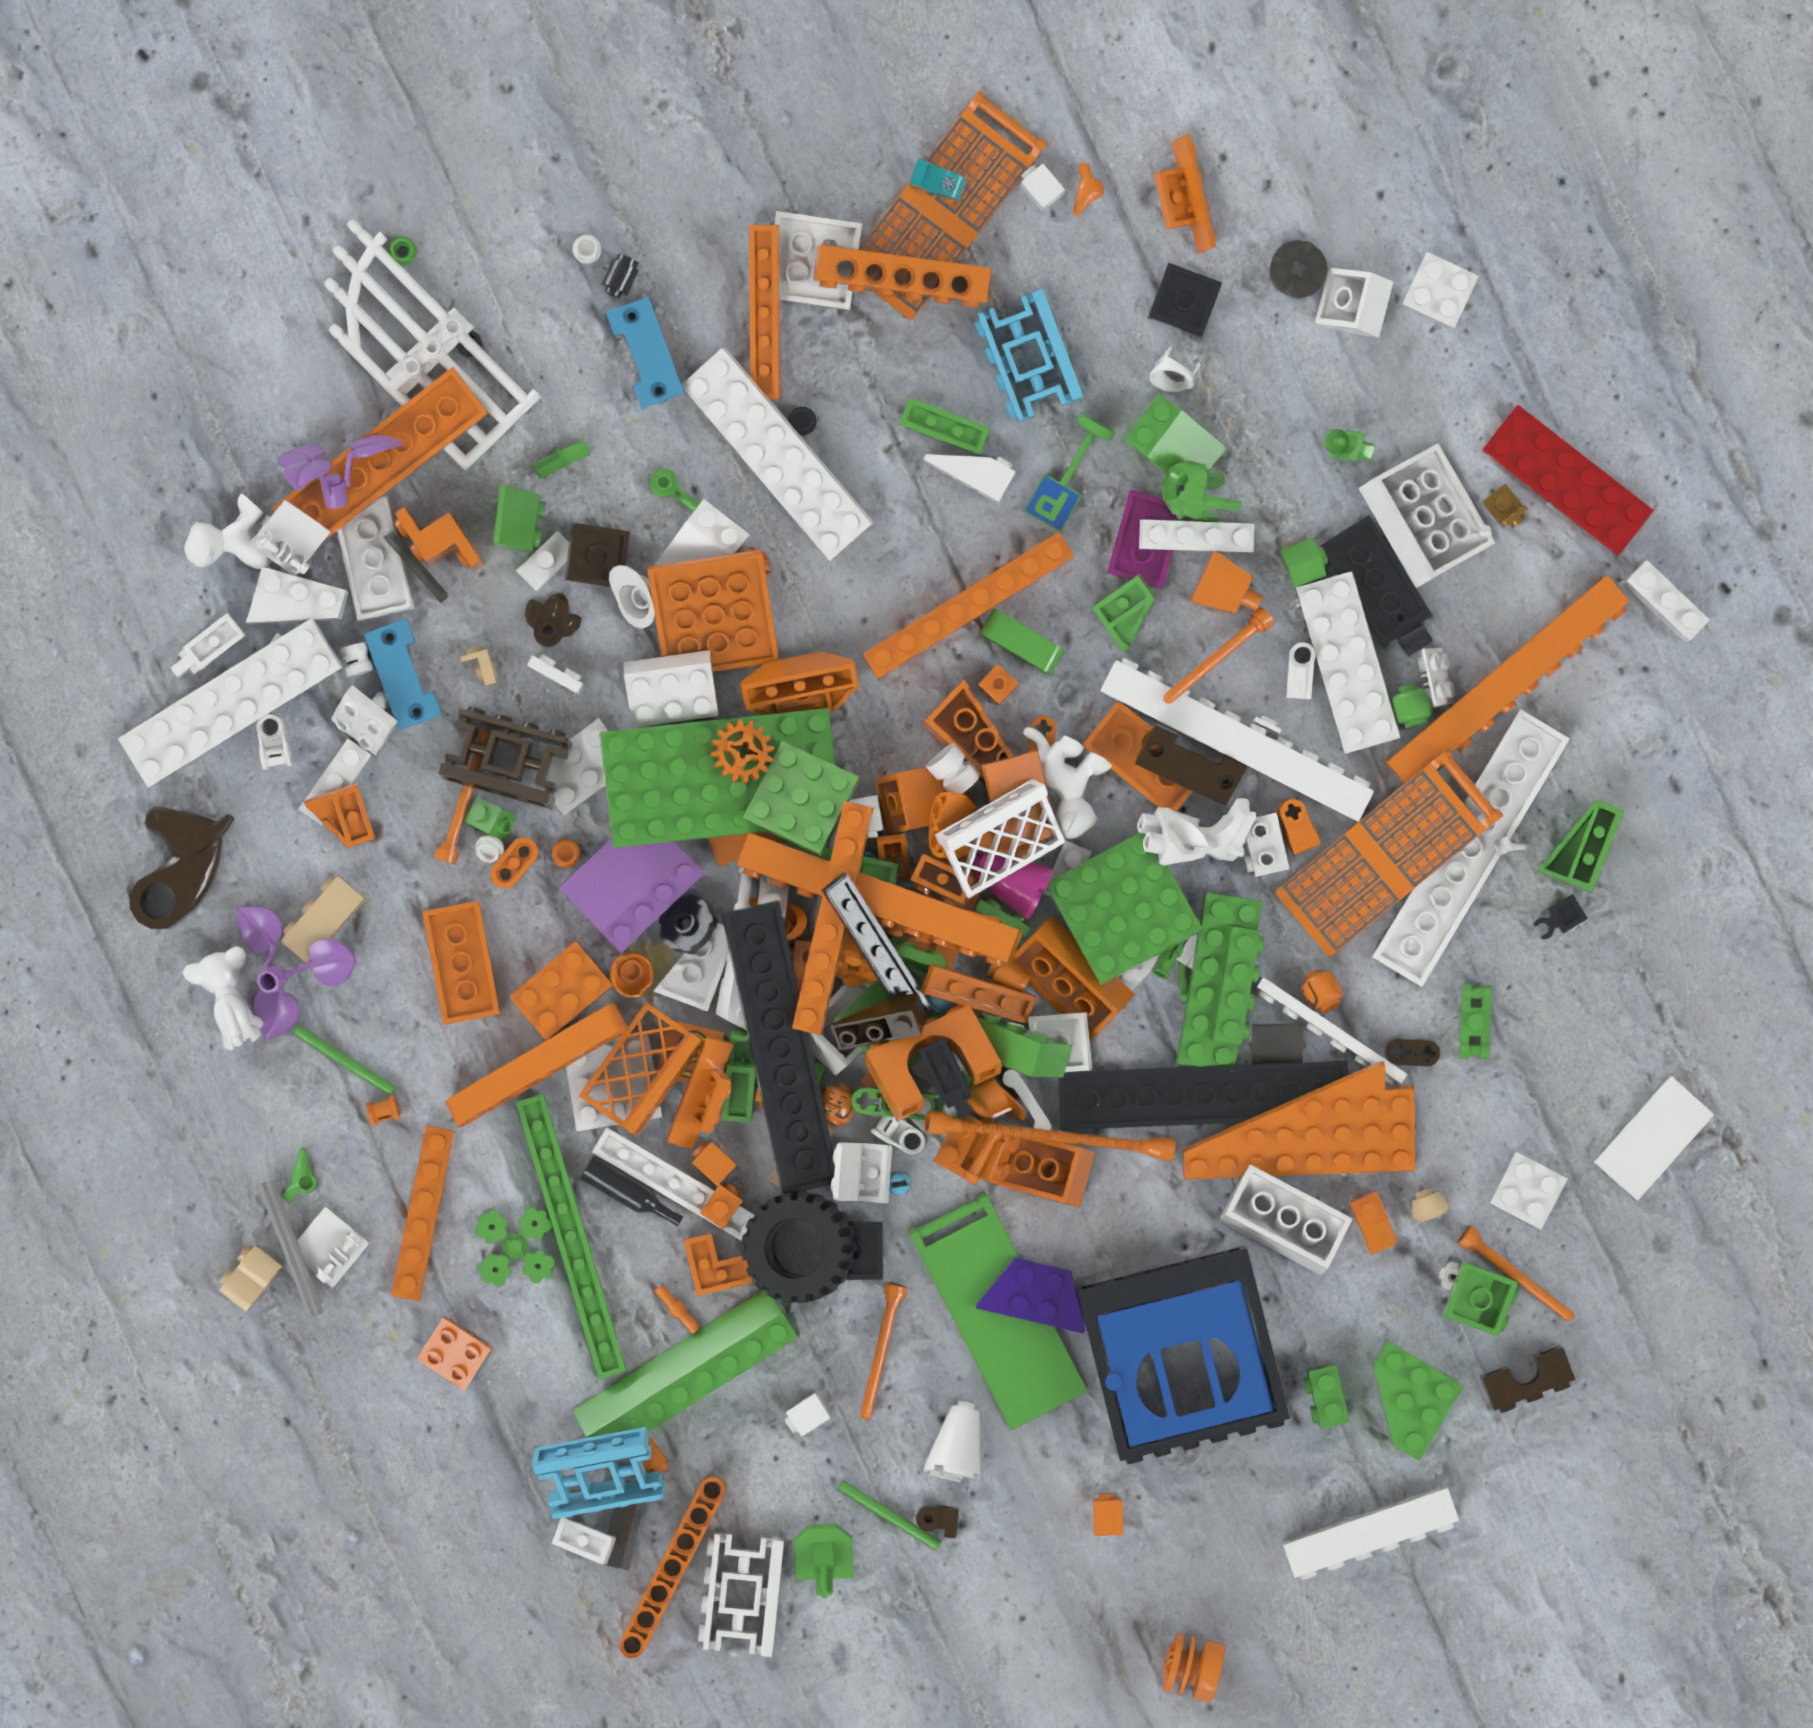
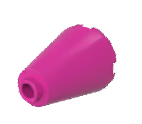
M984 851L982 855L977 853L972 865L983 868L989 852ZM995 854L990 870L994 872L1001 870L1006 858ZM1031 862L987 887V889L1020 917L1029 919L1040 901L1039 898L1043 890L1046 889L1053 869ZM974 870L972 877L979 882L982 872Z

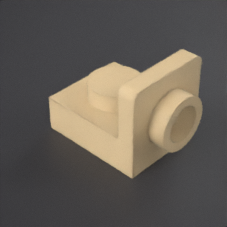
M481 646L466 649V655L460 657L461 663L465 664L478 660L479 665H475L478 681H484L487 687L499 684L490 650H482Z

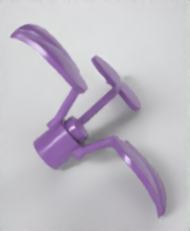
M371 435L355 441L351 444V451L347 454L344 479L340 478L339 474L324 475L332 469V464L326 460H317L326 455L325 448L317 444L297 447L278 457L277 461L281 467L285 468L283 472L286 481L298 492L307 483L319 477L322 483L321 487L325 505L327 508L335 509L343 507L349 502L346 487L351 486L349 479L352 459L354 457H367L387 449L404 446L400 440L387 435Z
M240 906L237 908L238 926L246 945L258 954H263L270 949L267 961L262 966L264 971L257 978V984L261 991L255 996L254 1012L255 1016L260 1017L264 1023L261 1027L263 1038H273L289 1030L299 1017L300 1010L297 999L293 995L284 994V989L282 988L287 983L289 977L314 967V975L320 983L330 987L338 986L344 983L351 975L356 964V958L345 944L334 939H321L309 948V955L313 962L304 964L291 971H287L281 965H271L277 949L274 942L280 940L283 935V924L280 917L275 911L262 906Z

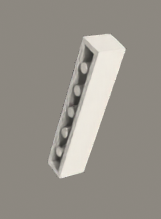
M1444 1485L1281 1543L1294 1578L1300 1576L1301 1580H1306L1316 1576V1570L1325 1567L1328 1568V1571L1338 1569L1345 1565V1560L1354 1557L1356 1561L1364 1560L1372 1556L1371 1551L1382 1548L1383 1552L1399 1547L1398 1542L1410 1539V1542L1424 1539L1427 1537L1426 1532L1437 1529L1438 1533L1454 1528L1453 1523L1459 1521L1449 1490Z

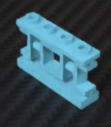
M1043 289L1020 298L1024 312L999 321L994 308H991L988 311L977 313L978 321L974 322L979 337H985L989 346L984 349L989 364H995L999 372L995 376L1000 392L1006 391L1009 401L1005 403L1010 419L1016 417L1018 423L1035 417L1030 403L1053 394H1057L1061 407L1083 399L1081 388ZM1033 303L1046 334V341H1043L1040 331L1025 336L1020 323L1021 320L1033 316L1030 307ZM988 320L992 321L995 330L1010 326L1015 340L1001 345L1004 357L999 355L987 323ZM1036 340L1045 365L1019 375L1010 349ZM1054 357L1068 392L1066 395L1063 394L1060 384L1046 389L1041 374L1054 369L1050 358ZM1012 373L1015 384L1028 379L1031 381L1035 394L1022 398L1025 407L1024 411L1020 410L1007 376L1008 374Z
M636 1428L534 1448L532 1468L535 1475L538 1476L539 1480L553 1478L558 1489L549 1491L548 1505L551 1507L552 1518H568L573 1515L594 1513L605 1509L626 1507L632 1504L662 1499L665 1488L664 1477L660 1471L646 1473L642 1463L644 1460L651 1459L652 1447L651 1444H648L649 1434L647 1428ZM629 1457L631 1464L619 1465L617 1459ZM609 1467L613 1480L590 1483L586 1471ZM574 1468L575 1474L564 1476L562 1470ZM636 1475L638 1481L626 1483L625 1476ZM580 1485L582 1491L570 1493L568 1487Z

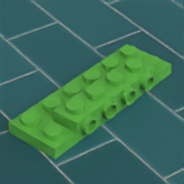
M1204 892L1200 916V925L1203 931L1197 933L1176 1063L1197 1067L1236 1064L1238 1046L1242 1044V1039L1248 1038L1250 1023L1246 1022L1247 1010L1252 1011L1255 1001V995L1250 993L1252 982H1257L1259 977V965H1255L1257 953L1261 954L1264 948V937L1260 936L1261 931L1258 930L1263 901Z

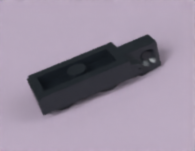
M946 1037L919 1049L921 1058L942 1102H945L947 1108L954 1106L960 1119L971 1115L972 1112L966 1101L972 1098L969 1092L970 1089Z

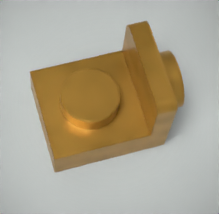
M1506 483L1482 501L1483 505L1503 529L1508 525L1513 529L1526 519L1523 513L1528 510L1527 506L1522 505Z

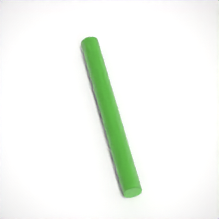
M298 1025L294 1030L293 1035L387 1095L391 1096L395 1090V1085L301 1025Z
M843 1480L837 1489L936 1551L941 1544V1540L923 1531L917 1525Z

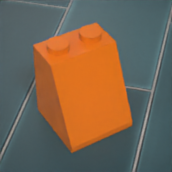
M926 767L898 772L875 779L886 836L929 827L931 807L934 799L938 794L947 792L943 787L944 780H937ZM966 791L962 793L963 795L969 798Z

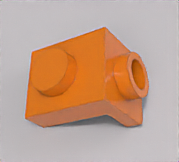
M729 1182L725 1186L720 1183L700 1214L724 1229L744 1200L740 1197L742 1191Z

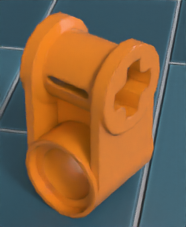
M1297 799L1282 801L1278 806L1277 815L1293 856L1320 846L1318 834L1304 804ZM1289 804L1291 807L1298 808V812L1295 813V819L1285 815V812L1289 810Z

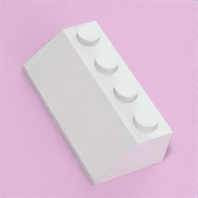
M1249 1165L1233 1192L1219 1222L1322 1275L1329 1268L1353 1218Z

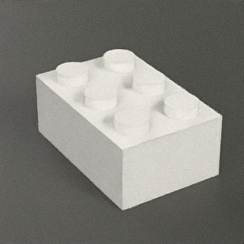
M710 650L624 662V679L632 728L718 716V703Z

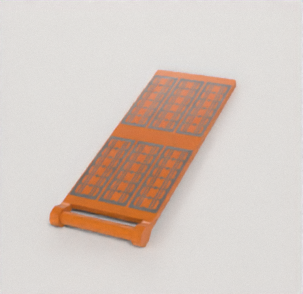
M979 90L926 160L932 165L968 179L961 200L954 201L945 197H939L911 187L910 183H908L861 244L859 250L957 263L1021 180V175L1030 168L1042 153L1048 142L1043 138L1038 139L988 101L986 99L987 95ZM979 107L1030 146L1032 150L1026 155L973 113ZM875 265L868 266L866 270L867 278L871 281H877L880 277L879 268ZM898 269L895 272V281L899 285H905L909 279L908 273L904 269ZM926 273L923 277L924 286L928 289H933L937 284L936 276L932 273ZM869 288L876 294L877 289ZM895 291L893 296L878 295L909 320H913L931 297L922 295V300L905 298V293Z
M1448 748L1275 890L1278 898L1328 957L1338 952L1503 816V813L1498 808L1495 810L1452 758L1453 754ZM1442 764L1484 813L1486 818L1482 822L1478 821L1437 772L1436 769Z

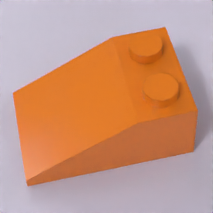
M1020 1138L1017 1150L1011 1153L1008 1160L1010 1168L1007 1177L1001 1180L1000 1184L995 1185L1080 1208L1095 1152L1066 1143Z

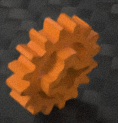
M737 720L735 728L729 722L725 725L726 733L722 730L717 731L716 734L720 740H713L711 742V745L717 747L716 751L710 753V757H717L718 759L713 765L714 768L721 766L723 771L720 776L724 777L728 773L731 774V782L733 783L738 777H741L743 784L747 783L749 775L754 781L759 779L757 771L766 773L768 769L764 763L773 762V758L767 756V754L773 751L774 747L767 746L766 744L771 736L763 737L761 735L764 729L762 726L756 730L753 729V721H749L746 726H743L742 720ZM741 733L738 741H727L728 737L732 734ZM753 737L757 740L760 750L756 749L752 741ZM744 745V751L748 752V754L750 755H745L744 757L740 758V752L736 751V749L734 748H739L740 746ZM724 753L728 754L732 761L731 766L727 763ZM747 762H757L754 768L743 771Z

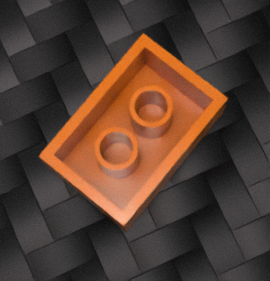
M575 941L509 997L545 1040H548L610 990L613 984L582 945Z

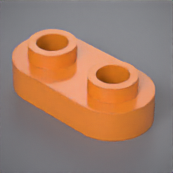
M526 837L513 841L491 869L493 883L500 888L515 886L537 860L539 855L537 844L532 839ZM523 846L528 847L530 850L529 855L525 858L519 854V850ZM505 868L511 871V877L507 880L502 879L500 875L501 871Z

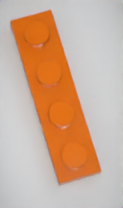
M930 964L921 988L924 994L964 1006L970 1005L971 1008L1025 1024L1028 1022V1017L1037 998L1028 992L934 964Z

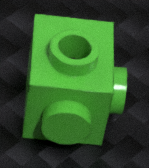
M1313 538L1280 550L1285 570L1294 588L1327 576L1324 564L1328 563L1327 556L1323 547L1317 548Z

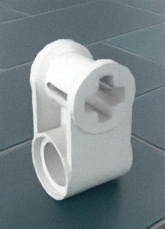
M276 714L263 716L257 723L259 753L263 770L265 771L271 766L286 764L288 767L292 766V753L284 720ZM268 719H274L278 723V731L274 735H268L264 730V724ZM282 754V756L270 758V755Z
M882 1116L877 1126L869 1131L888 1144L894 1145L908 1154L920 1153L926 1145L925 1135L919 1129L907 1123L905 1119L896 1121L894 1117ZM890 1120H892V1123H891L890 1126L888 1127L887 1131L884 1132V1130H885V1128L887 1127L888 1123L890 1122ZM910 1133L917 1134L921 1139L920 1146L915 1150L908 1149L905 1145V1138Z

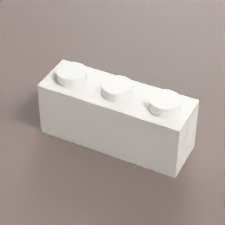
M1648 560L1644 561L1623 582L1637 598L1685 643L1691 641L1710 621Z

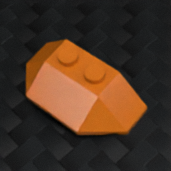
M821 651L766 662L741 681L740 686L745 709L759 715L824 708H829V712H834L848 699L852 692L859 688L853 659Z

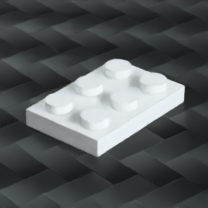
M599 718L570 739L572 747L571 750H568L567 759L556 756L552 758L546 780L554 782L558 786L557 792L554 794L556 799L554 804L563 816H566L605 787L599 733L607 732L608 729ZM530 769L531 773L536 778L538 771Z

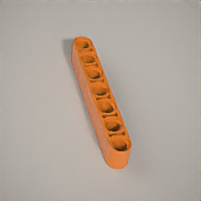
M615 1003L609 1004L445 1100V1104L458 1128L463 1127L622 1035L629 1028Z
M709 1475L702 1480L620 1640L619 1648L622 1655L626 1658H638L645 1651L724 1497L726 1485L721 1477ZM708 1482H716L719 1484L721 1492L714 1497L708 1496L704 1486ZM703 1508L707 1512V1519L703 1522L694 1521L691 1517L693 1509ZM687 1533L693 1537L694 1544L692 1547L683 1548L679 1545L678 1537L681 1534ZM670 1559L677 1560L681 1565V1570L676 1574L668 1573L665 1569L666 1561ZM656 1585L664 1586L667 1590V1597L662 1600L655 1599L651 1592L652 1588ZM643 1611H648L653 1614L654 1622L651 1625H643L638 1620V1615ZM629 1637H635L640 1641L641 1648L637 1651H630L625 1646V1640Z

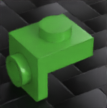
M476 796L464 822L504 841L513 828L516 815Z

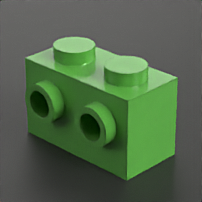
M1333 1363L1307 1369L1308 1377L1303 1378L1306 1394H1312L1314 1405L1309 1406L1313 1423L1318 1422L1321 1429L1349 1423L1337 1365Z

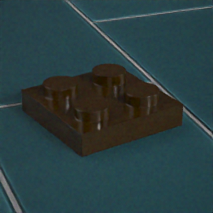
M572 523L564 581L611 588L609 582L610 571L619 565L626 566L630 531Z

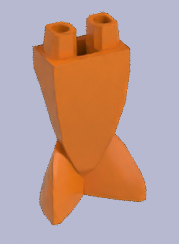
M942 792L936 796L932 803L929 847L933 855L937 857L948 858L944 848L939 845L935 834L978 810L974 802L961 793ZM991 831L984 833L979 846L990 849L995 833ZM1045 840L1038 841L1040 843L1046 844ZM1030 843L1017 846L1014 856L1022 858L1027 855ZM999 844L996 851L1008 854L1009 849L1002 850ZM963 845L954 851L956 857L959 858L968 854L971 847Z

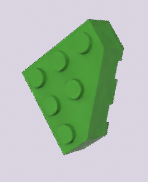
M1386 1339L1371 1365L1390 1440L1396 1448L1420 1461L1464 1386Z

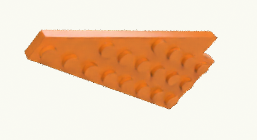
M1384 1061L1374 1063L1183 1148L1184 1180L1243 1177L1249 1165L1271 1176L1415 1171L1414 1086H1385Z

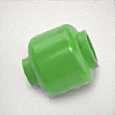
M1415 684L1399 687V694L1394 695L1391 699L1396 721L1399 724H1404L1405 728L1427 723V718L1432 714L1427 691L1422 688L1416 689Z

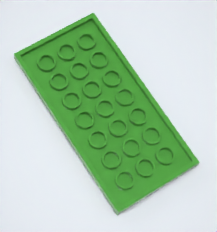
M829 708L600 732L599 738L613 849L748 834V832H768L743 819L765 773L758 770L759 779L754 781L749 775L748 782L744 784L741 781V777H738L733 783L731 782V774L728 773L724 777L720 776L723 768L721 766L714 768L713 766L718 759L717 757H710V753L717 750V747L711 745V742L713 740H720L716 734L718 730L727 732L725 728L727 723L730 722L735 728L737 720H742L743 726H746L749 721H753V729L756 730L762 726L764 729L761 735L763 737L771 736L766 744L767 746H773L774 750L768 752L767 756L773 758L783 741L835 765ZM741 733L732 734L728 737L727 741H738ZM753 737L752 741L756 749L760 750L757 740ZM744 745L740 746L739 748H734L736 749V751L740 752V758L744 757L745 755H750L748 754V752L744 751ZM724 753L727 763L731 766L732 761L728 754ZM747 762L743 771L754 768L757 762ZM764 763V765L767 767V769H768L770 763Z

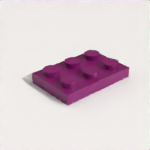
M1130 490L1107 574L1131 580L1140 573L1147 585L1163 589L1173 550L1139 549L1140 520L1181 521L1182 519H1178L1177 515L1172 514L1162 498Z

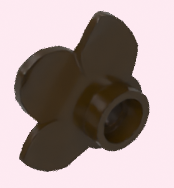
M563 593L550 596L544 605L530 599L525 608L526 622L534 629L536 642L543 647L557 645L563 637L573 636L580 628L582 617L569 614L568 600ZM550 628L553 630V634L546 636L543 634V630Z

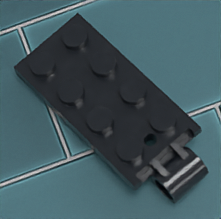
M1370 515L1320 545V547H1323L1327 559L1337 575L1353 572L1367 622L1384 648L1391 641L1397 639L1404 653L1410 657L1433 642L1430 634L1421 623L1426 619H1431L1433 615ZM1398 614L1403 615V622L1396 620Z

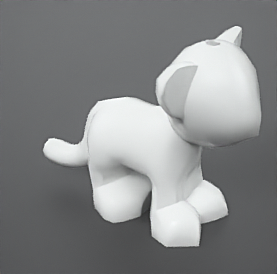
M241 493L237 501L240 515L235 522L228 525L225 529L221 531L212 524L196 522L191 527L184 547L187 559L196 567H204L216 562L223 552L235 554L245 565L252 568L261 569L262 567H267L274 561L249 544L257 535L252 530V527L264 512ZM266 515L262 520V527L269 520V516Z
M1032 727L1025 728L1024 736L1034 741L1037 745L1046 787L1055 791L1061 799L1054 812V816L1063 837L1073 839L1083 835L1097 821L1093 807L1082 798L1087 780L1091 775H1101L1108 771L1112 764L1105 758L1090 752L1089 755L1086 754L1077 768H1074L1064 763V759L1076 758L1081 754L1084 748L1079 742L1064 736L1050 746L1041 732Z
M238 946L229 949L227 952L209 954L199 963L187 965L182 972L185 979L190 983L201 985L207 991L216 994V1003L213 1009L214 1018L221 1030L223 1046L227 1050L240 1047L248 1038H251L252 1042L257 1040L261 1036L260 1028L264 1025L260 1017L252 1015L246 1001L235 989L240 977V969L243 967L246 959L244 949Z

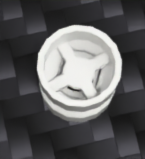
M367 642L339 649L341 657L347 664L345 668L347 678L375 670L373 661L368 658L369 647Z

